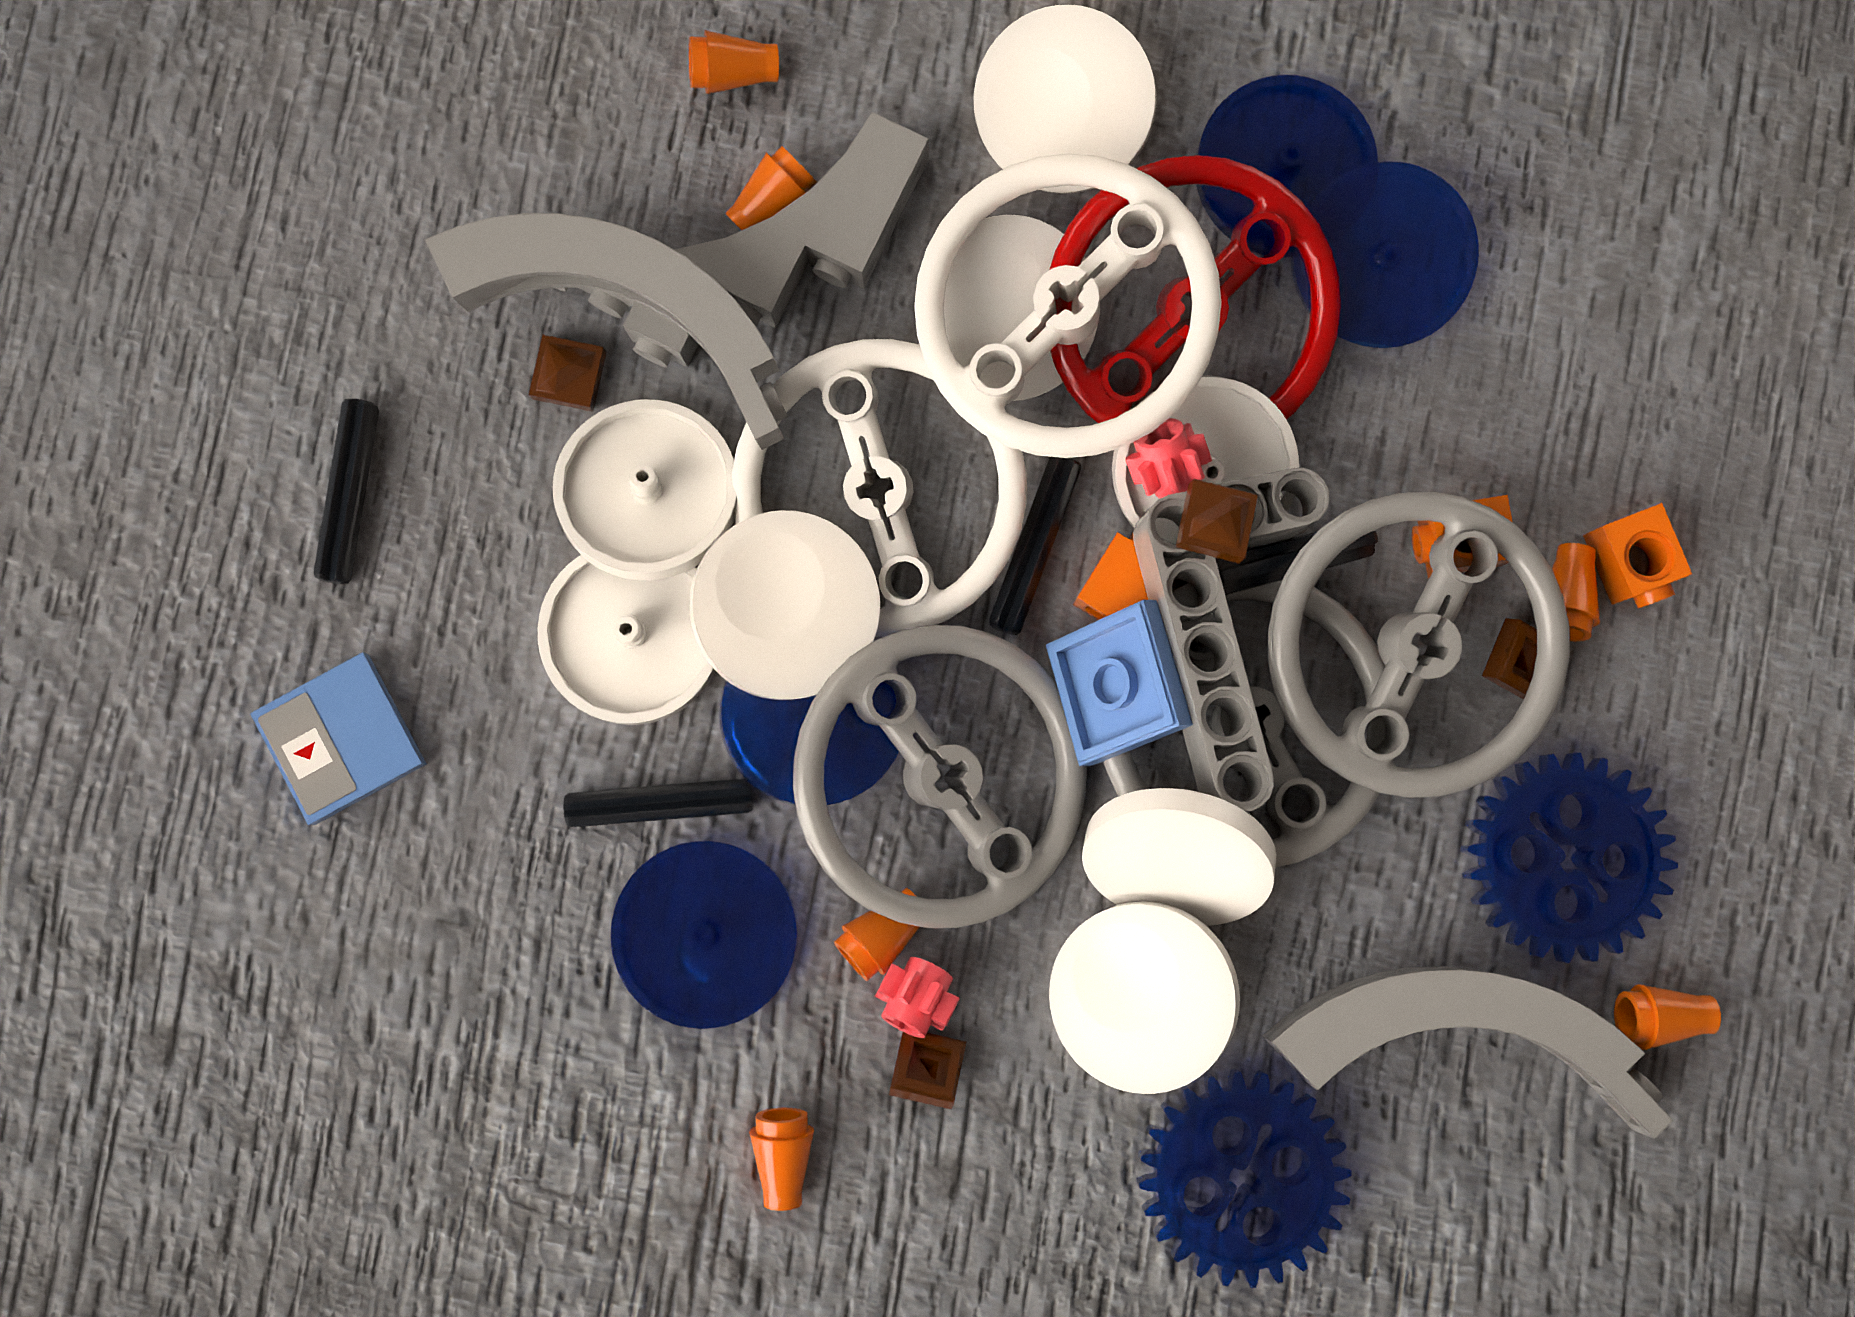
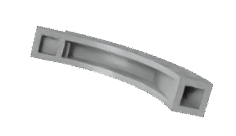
M522 213L492 217L460 225L425 239L452 298L467 312L506 296L546 288H582L603 291L628 298L653 309L687 332L719 367L761 450L785 439L777 422L788 417L771 381L760 387L757 383L780 371L758 329L737 301L712 276L687 257L658 240L621 225L590 217L559 213Z
M1428 966L1408 967L1371 974L1345 982L1315 996L1287 1014L1262 1035L1308 1085L1319 1090L1346 1065L1366 1052L1391 1040L1416 1032L1440 1028L1472 1027L1498 1030L1525 1038L1546 1049L1569 1065L1632 1130L1655 1139L1673 1122L1672 1118L1657 1104L1663 1098L1659 1089L1636 1069H1632L1627 1073L1645 1053L1618 1028L1591 1009L1561 993L1529 981L1478 969Z

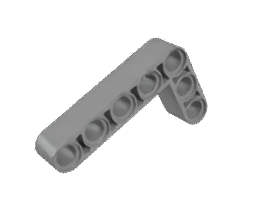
M1291 468L1217 484L1258 495L1247 548L1287 540L1300 535L1323 516L1329 504V490L1324 480L1316 472L1306 468ZM1187 491L1175 493L1158 499L1136 523L1133 532L1134 547L1148 600H1157L1193 723L1192 726L1182 729L1198 792L1223 799L1245 812H1250L1263 806L1270 798L1274 787L1273 773L1216 559L1212 556L1176 548V544L1165 542L1156 531L1155 521L1157 518H1167L1180 527ZM1280 492H1289L1299 499L1303 510L1302 517L1291 515L1283 508L1280 502ZM1173 580L1189 582L1195 588L1198 595L1196 608L1183 606L1175 599L1172 593ZM1191 642L1202 643L1211 650L1214 656L1212 672L1202 671L1193 665L1189 657ZM1209 705L1222 707L1228 713L1231 719V729L1228 736L1217 735L1209 728L1206 722V711ZM1228 768L1239 771L1247 781L1248 792L1242 802L1232 799L1223 787V777Z

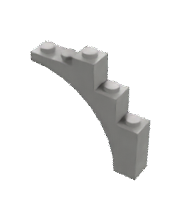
M871 112L847 152L812 189L774 216L726 238L673 250L684 255L712 276L737 301L756 327L759 321L776 328L808 263L814 265L812 271L815 275L834 286L846 288L848 283H852L865 289L929 160V138ZM555 288V289H558V290H560V291L566 292L568 288ZM579 288L591 294L588 301L592 305L614 317L622 318L625 311L629 312L623 327L631 340L636 343L633 350L638 355L663 367H667L670 360H673L688 368L699 344L670 319L628 298L603 291Z

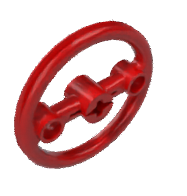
M1200 155L1173 157L1136 168L1152 176L1166 188L1193 184L1215 186L1239 193L1252 200L1254 204L1252 212L1238 221L1232 231L1231 242L1214 258L1219 272V279L1229 270V273L1220 281L1222 302L1219 331L1227 321L1229 311L1228 299L1262 265L1277 262L1284 257L1292 246L1298 249L1304 261L1310 284L1311 311L1308 333L1301 354L1290 374L1278 389L1268 397L1287 420L1314 391L1328 366L1338 335L1341 311L1339 276L1332 249L1319 223L1304 203L1281 182L1255 167L1227 158ZM1100 190L1087 201L1068 225L1055 250L1049 270L1064 265L1078 267L1093 239L1119 210L1129 205V201L1115 193ZM1257 221H1263L1268 224L1274 233L1273 247L1264 257H1257L1250 251L1247 245L1248 230ZM1188 276L1175 278L1164 286L1158 295L1156 305L1157 316L1123 350L1112 351L1104 356L1098 367L1090 369L1086 366L1077 343L1071 345L1057 343L1050 350L1054 366L1067 391L1083 411L1097 423L1116 418L1131 410L1132 404L1145 396L1150 389L1152 375L1186 342L1191 319H1185L1181 323L1178 322L1181 320L1180 316L1186 309L1180 299L1183 295L1191 296ZM1061 297L1055 299L1056 315L1065 309L1072 312L1073 300L1066 302ZM1166 332H1169V333L1155 346V343H1156ZM1130 358L1139 369L1138 383L1127 393H1116L1109 385V371L1113 364L1120 359Z

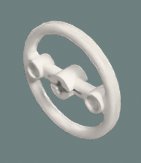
M1067 153L1036 157L1008 166L981 181L955 204L939 224L926 248L917 277L914 307L917 336L927 368L942 395L961 417L982 434L1007 447L1037 456L1073 458L1098 455L1125 447L1153 432L1178 411L1193 393L1209 365L1219 332L1222 301L1219 272L1210 243L1196 218L1173 192L1152 176L1128 164L1100 156ZM1066 185L1093 187L1115 193L1129 201V205L1119 210L1113 218L1111 234L1078 267L1070 265L1054 267L1042 275L1035 286L1033 296L1035 310L1001 344L985 345L976 352L970 365L966 367L958 365L952 354L945 329L944 300L946 283L953 261L960 248L982 220L998 207L1020 195L1049 187ZM1143 225L1152 231L1155 238L1146 247L1137 249L1125 245L1119 238V235L1129 226ZM1172 244L1177 247L1183 258L1190 280L1192 298L1190 329L1183 351L1174 368L1155 392L1138 406L1118 417L1089 426L1070 428L1041 426L1006 413V404L1015 400L1023 390L1024 376L1057 343L1064 345L1076 344L1091 336L1098 326L1100 301L1133 268L1147 267L1155 262L1164 246ZM1076 296L1078 297L1079 312L1074 315L1071 311L1065 309L1056 315L1055 299L1061 297L1064 301L1069 302ZM1001 361L1013 366L1015 375L1011 382L1002 388H988L980 381L981 372L992 362Z
M862 339L834 345L805 358L785 372L773 384V387L786 413L803 395L814 388H819L822 391L823 404L827 412L838 420L852 466L846 473L843 483L844 498L852 511L858 516L868 519L882 564L878 579L879 588L886 598L885 606L880 609L879 624L875 637H886L901 630L937 625L951 619L973 604L995 582L1009 561L1022 530L1027 504V472L1022 451L1007 447L988 437L994 452L998 471L999 500L994 524L985 546L971 567L944 590L938 589L934 584V575L929 563L919 556L906 514V509L910 505L914 493L912 479L906 468L897 461L890 460L877 419L876 410L879 403V395L872 381V372L876 368H893L914 372L931 380L934 379L927 368L920 344L894 339ZM848 381H860L866 390L865 404L860 411L844 415L836 405L837 391L842 384ZM747 422L736 448L732 470L733 486L737 494L734 510L736 524L763 513L761 505V473L767 448L761 450ZM864 438L870 454L869 460L863 444ZM873 469L876 470L880 478L893 481L894 489L885 493L886 504L883 505L884 508L881 507L878 499L866 498L864 489L873 485ZM889 519L895 536L894 540L892 538L889 525L887 522V520ZM904 561L913 563L922 574L923 584L921 590L912 598L900 596L891 585L893 570Z

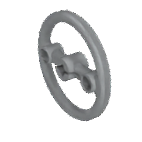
M1405 492L1371 499L1343 512L1322 527L1299 551L1284 575L1273 603L1268 630V665L1274 693L1286 721L1301 743L1323 765L1348 781L1380 793L1408 798L1439 797L1468 790L1495 777L1516 762L1538 739L1553 715L1565 685L1570 657V628L1564 597L1552 568L1536 544L1516 524L1492 508L1465 497L1439 492ZM1405 521H1433L1442 523L1445 527V533L1436 539L1429 553L1430 566L1433 572L1414 610L1396 614L1388 619L1381 628L1377 641L1378 652L1386 666L1367 704L1355 708L1348 714L1342 728L1343 735L1336 736L1315 710L1305 687L1300 665L1299 635L1303 612L1311 591L1333 559L1361 536L1383 526ZM1464 540L1472 550L1473 560L1469 569L1462 574L1454 564L1453 555L1457 545ZM1498 554H1501L1510 563L1525 587L1532 604L1537 628V656L1533 677L1525 698L1511 721L1494 739L1476 752L1455 762L1435 767H1398L1393 763L1394 758L1403 752L1409 739V730L1405 719L1425 679L1440 678L1451 672L1459 662L1462 652V640L1454 621L1473 583L1481 582L1490 577L1496 568ZM1415 634H1420L1419 640L1427 645L1423 656L1419 655V649L1411 644ZM1380 716L1386 726L1385 738L1379 746L1369 749L1365 742L1364 732L1368 723L1375 717Z
M1282 581L1229 594L1225 597L1227 601L1256 600L1274 603ZM1190 583L1172 591L1175 599L1181 605L1188 608H1196L1198 595ZM1313 587L1303 615L1319 624L1345 651L1362 683L1367 704L1386 666L1379 655L1378 646L1363 625L1338 601ZM1189 649V657L1193 665L1202 671L1212 672L1214 667L1212 652L1203 654ZM1249 685L1255 709L1259 712L1261 718L1259 724L1267 754L1271 759L1269 762L1273 773L1274 787L1270 798L1267 800L1266 808L1270 818L1280 827V835L1272 839L1276 850V867L1298 863L1323 852L1349 834L1369 812L1380 792L1352 782L1345 794L1335 805H1328L1320 786L1308 778H1303L1279 736L1284 727V714L1277 698L1272 692L1264 688ZM1216 706L1212 713L1211 727L1215 734L1226 737L1231 729V719L1222 707ZM1380 716L1375 717L1368 723L1366 744L1369 749L1379 746L1385 738L1386 726ZM1131 750L1104 761L1105 768L1118 796L1148 789L1134 763ZM1290 786L1302 788L1310 799V810L1307 816L1299 822L1290 820L1284 814L1281 807L1282 796Z
M930 625L901 630L873 641L850 656L827 679L812 701L799 732L794 755L793 791L798 819L809 848L824 872L845 894L868 910L899 923L924 928H959L988 921L1012 910L1032 896L1055 872L1070 849L1081 821L1086 797L1087 766H1079L1057 684L1036 660L1016 645L988 632L964 626ZM927 654H956L977 659L1000 670L1016 682L1033 701L1047 727L1056 762V790L1052 810L1043 834L1035 847L1031 846L1028 837L1020 830L1005 827L980 794L983 774L977 756L968 748L960 745L943 744L915 708L916 692L912 683L904 676L898 674L896 666L899 662L911 657ZM882 682L892 687L896 695L894 710L887 717H882L876 712L872 700L875 688ZM847 704H853L857 715L865 723L880 726L906 760L903 769V783L909 796L918 804L943 809L969 843L968 858L972 866L987 878L988 884L984 890L953 899H925L906 895L879 882L865 872L849 855L836 834L828 813L824 791V762L829 738L840 713ZM937 764L948 765L950 768L944 776L945 782L949 785L947 788L936 787L934 784L941 776L936 767ZM1003 835L1009 844V856L1002 866L995 868L990 860L989 851L994 840Z

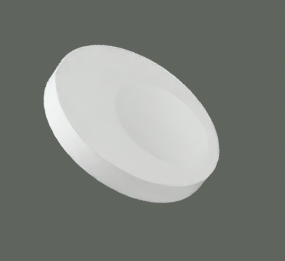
M1078 5L1044 7L1022 16L1009 25L995 39L983 58L974 89V113L979 134L989 154L1002 169L1036 157L1067 153L1100 156L1130 165L1142 151L1148 140L1157 104L1156 85L1152 67L1136 38L1121 23L1109 15L1093 8ZM1066 185L1039 190L1066 194L1084 192L1094 188Z
M999 215L982 220L964 241L953 261L946 283L944 300L946 334L952 354L959 364L964 367L970 365L976 352L985 345L1001 344L1035 310L1033 301L1035 286L1042 275L1050 269L1055 250L1064 235L1061 231L1041 220L1031 217ZM1077 296L1073 299L1072 313L1074 315L1079 312ZM1097 327L1091 336L1077 343L1083 360L1093 343ZM1050 351L1024 376L1023 390L1013 401L1037 397L1063 383L1054 366ZM992 362L981 372L980 380L988 388H1002L1011 382L1015 375V369L1006 362Z
M1203 375L1193 393L1178 411L1170 417L1181 421L1183 425L1190 423L1194 434H1204L1212 461L1201 466L1205 476L1201 481L1221 484L1286 469L1299 468L1297 444L1286 418L1268 397L1242 382L1220 376ZM1134 443L1114 450L1112 478L1118 503L1125 517L1135 529L1136 523L1160 498L1155 493L1151 496L1146 495L1143 484L1134 485L1125 457L1137 453ZM1280 492V502L1288 512L1295 495L1289 492ZM1157 518L1155 526L1158 535L1165 542L1176 544L1179 527L1172 520Z
M643 399L619 403L598 412L585 421L571 435L562 449L553 476L555 510L571 544L586 560L599 569L615 576L633 580H657L673 577L700 564L713 543L731 528L735 519L734 510L737 496L732 480L734 459L726 441L709 421L691 409L661 400Z
M771 511L752 516L734 525L719 537L706 552L697 568L691 587V624L699 648L707 661L732 685L747 693L767 699L793 700L817 695L827 679L850 656L874 641L879 624V588L876 576L866 555L859 545L841 528L828 520L805 512Z
M582 555L569 563L559 573L546 593L538 621L540 656L544 668L557 690L571 704L583 712L616 724L639 725L653 723L668 718L691 704L704 691L716 671L699 648L691 624L690 594L697 568L694 567L684 573L664 579L633 580L605 572L591 564Z
M1155 788L1121 795L1100 807L1089 821L1083 846L1082 861L1084 870L1094 887L1114 904L1120 905L1139 901L1163 903L1193 915L1206 926H1212L1241 919L1253 913L1265 903L1274 884L1276 850L1265 828L1254 817L1234 804L1196 791Z
M1148 901L1123 903L1110 907L1086 920L1069 936L1055 960L1050 979L1049 1000L1052 1020L1057 1034L1068 1053L1080 1067L1095 1079L1113 1088L1131 1093L1156 1094L1168 1092L1185 1086L1199 1078L1222 1055L1237 1025L1240 1007L1239 984L1234 965L1227 950L1217 936L1203 922L1179 908L1163 903Z

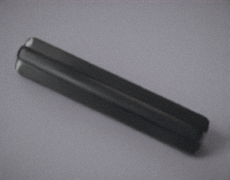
M345 399L341 404L313 571L315 578L327 583L348 584L352 578L379 415L378 406L367 400Z
M1049 457L989 618L990 626L996 630L1011 635H1018L1022 630L1081 471V464L1072 458Z
M1376 531L1361 536L1347 546L1325 569L1372 556L1375 553V544L1378 542ZM1317 532L1248 549L1245 559L1240 563L1215 558L1225 596L1282 581L1299 551Z
M743 778L568 793L564 796L563 810L567 826L585 827L749 813L753 810L754 798L751 782Z

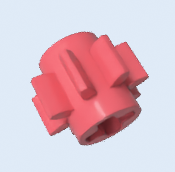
M1169 418L1153 432L1134 441L1137 453L1125 457L1134 485L1143 484L1146 495L1151 496L1155 493L1158 498L1187 491L1188 484L1193 479L1203 480L1205 478L1201 466L1212 461L1204 434H1194L1190 423L1183 425L1181 421Z
M910 957L904 970L895 964H891L875 995L876 998L887 1002L881 1017L893 1027L918 1038H925L930 1026L943 1031L960 999L947 992L953 977L939 966L917 957Z

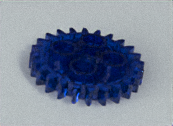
M1578 752L1566 754L1562 768L1554 754L1541 755L1538 763L1539 773L1528 761L1515 764L1518 783L1506 776L1495 777L1493 782L1501 797L1497 799L1487 795L1478 796L1476 802L1488 815L1485 820H1466L1465 826L1480 835L1478 843L1460 847V852L1478 857V866L1462 873L1463 879L1482 881L1484 887L1470 899L1472 904H1493L1495 908L1489 914L1485 923L1488 927L1494 928L1510 923L1511 925L1505 940L1508 944L1519 946L1530 936L1529 955L1543 958L1551 946H1553L1556 961L1571 963L1575 948H1577L1583 960L1594 962L1598 961L1599 942L1610 953L1620 954L1624 952L1620 933L1622 932L1631 938L1643 939L1646 935L1637 919L1640 916L1661 919L1663 914L1651 902L1654 894L1673 895L1674 889L1668 884L1659 880L1660 871H1670L1678 868V862L1661 857L1660 848L1675 842L1676 836L1657 834L1654 827L1667 816L1666 810L1646 811L1643 805L1652 793L1651 788L1642 787L1628 791L1627 787L1632 772L1628 769L1617 770L1607 778L1608 759L1603 757L1592 759L1586 769H1584L1582 754ZM1567 795L1575 797L1582 809L1581 820L1572 829L1563 823L1559 813L1561 801ZM1532 812L1539 815V820L1544 829L1549 833V836L1542 830H1538L1530 822L1529 816ZM1521 836L1526 837L1532 843L1535 852L1533 863L1524 871L1518 869L1511 858L1512 845ZM1613 843L1621 849L1625 859L1623 870L1614 878L1606 872L1603 865L1604 852ZM1560 846H1574L1576 848V851L1570 858L1578 869L1561 867L1560 864L1565 860L1566 854ZM1589 879L1599 884L1605 890L1608 896L1605 902L1602 903L1599 900L1596 890L1588 881ZM1567 885L1576 894L1578 904L1572 917L1563 920L1555 910L1554 901L1558 891Z
M1233 1068L1229 1073L1228 1087L1221 1088L1218 1081L1210 1073L1204 1074L1205 1094L1198 1096L1188 1086L1180 1087L1186 1105L1179 1110L1163 1102L1160 1106L1170 1120L1168 1126L1163 1128L1157 1125H1147L1146 1127L1147 1132L1159 1144L1157 1149L1138 1151L1140 1160L1154 1167V1172L1136 1178L1137 1185L1140 1189L1156 1192V1196L1141 1205L1145 1216L1155 1217L1164 1215V1218L1154 1228V1235L1158 1241L1167 1240L1177 1235L1178 1238L1174 1242L1170 1253L1174 1260L1180 1262L1194 1252L1193 1270L1197 1276L1202 1278L1212 1265L1216 1264L1218 1278L1223 1286L1228 1287L1236 1270H1242V1274L1249 1287L1256 1288L1259 1280V1269L1267 1268L1278 1284L1282 1283L1283 1262L1290 1259L1297 1268L1304 1272L1308 1267L1302 1250L1307 1245L1324 1254L1328 1250L1324 1241L1318 1235L1321 1228L1325 1227L1339 1231L1342 1229L1343 1225L1329 1211L1331 1205L1350 1204L1351 1199L1345 1193L1334 1188V1182L1351 1177L1352 1170L1345 1165L1332 1162L1333 1157L1339 1155L1347 1148L1346 1144L1339 1138H1323L1335 1123L1334 1120L1327 1114L1319 1115L1312 1119L1309 1118L1317 1100L1308 1093L1298 1098L1294 1103H1291L1294 1084L1286 1079H1283L1274 1091L1270 1092L1268 1074L1261 1070H1258L1255 1074L1251 1086H1246L1241 1072ZM1229 1116L1240 1118L1243 1122L1244 1132L1239 1143L1231 1148L1223 1149L1216 1147L1213 1143L1212 1133L1217 1122ZM1270 1124L1272 1130L1269 1137L1263 1141L1257 1153L1252 1156L1262 1125ZM1294 1146L1299 1148L1302 1161L1298 1171L1286 1178L1274 1176L1271 1164L1275 1154L1284 1147ZM1250 1164L1249 1169L1257 1176L1256 1182L1253 1186L1242 1183L1237 1190V1185L1229 1177L1230 1173L1234 1168L1244 1171ZM1200 1176L1212 1178L1215 1181L1216 1190L1214 1197L1208 1204L1201 1207H1193L1184 1202L1183 1193L1190 1180ZM1234 1197L1226 1227L1222 1230H1217L1215 1228L1217 1218L1221 1217ZM1261 1206L1273 1210V1224L1267 1233L1256 1237L1244 1234L1243 1222L1250 1210Z

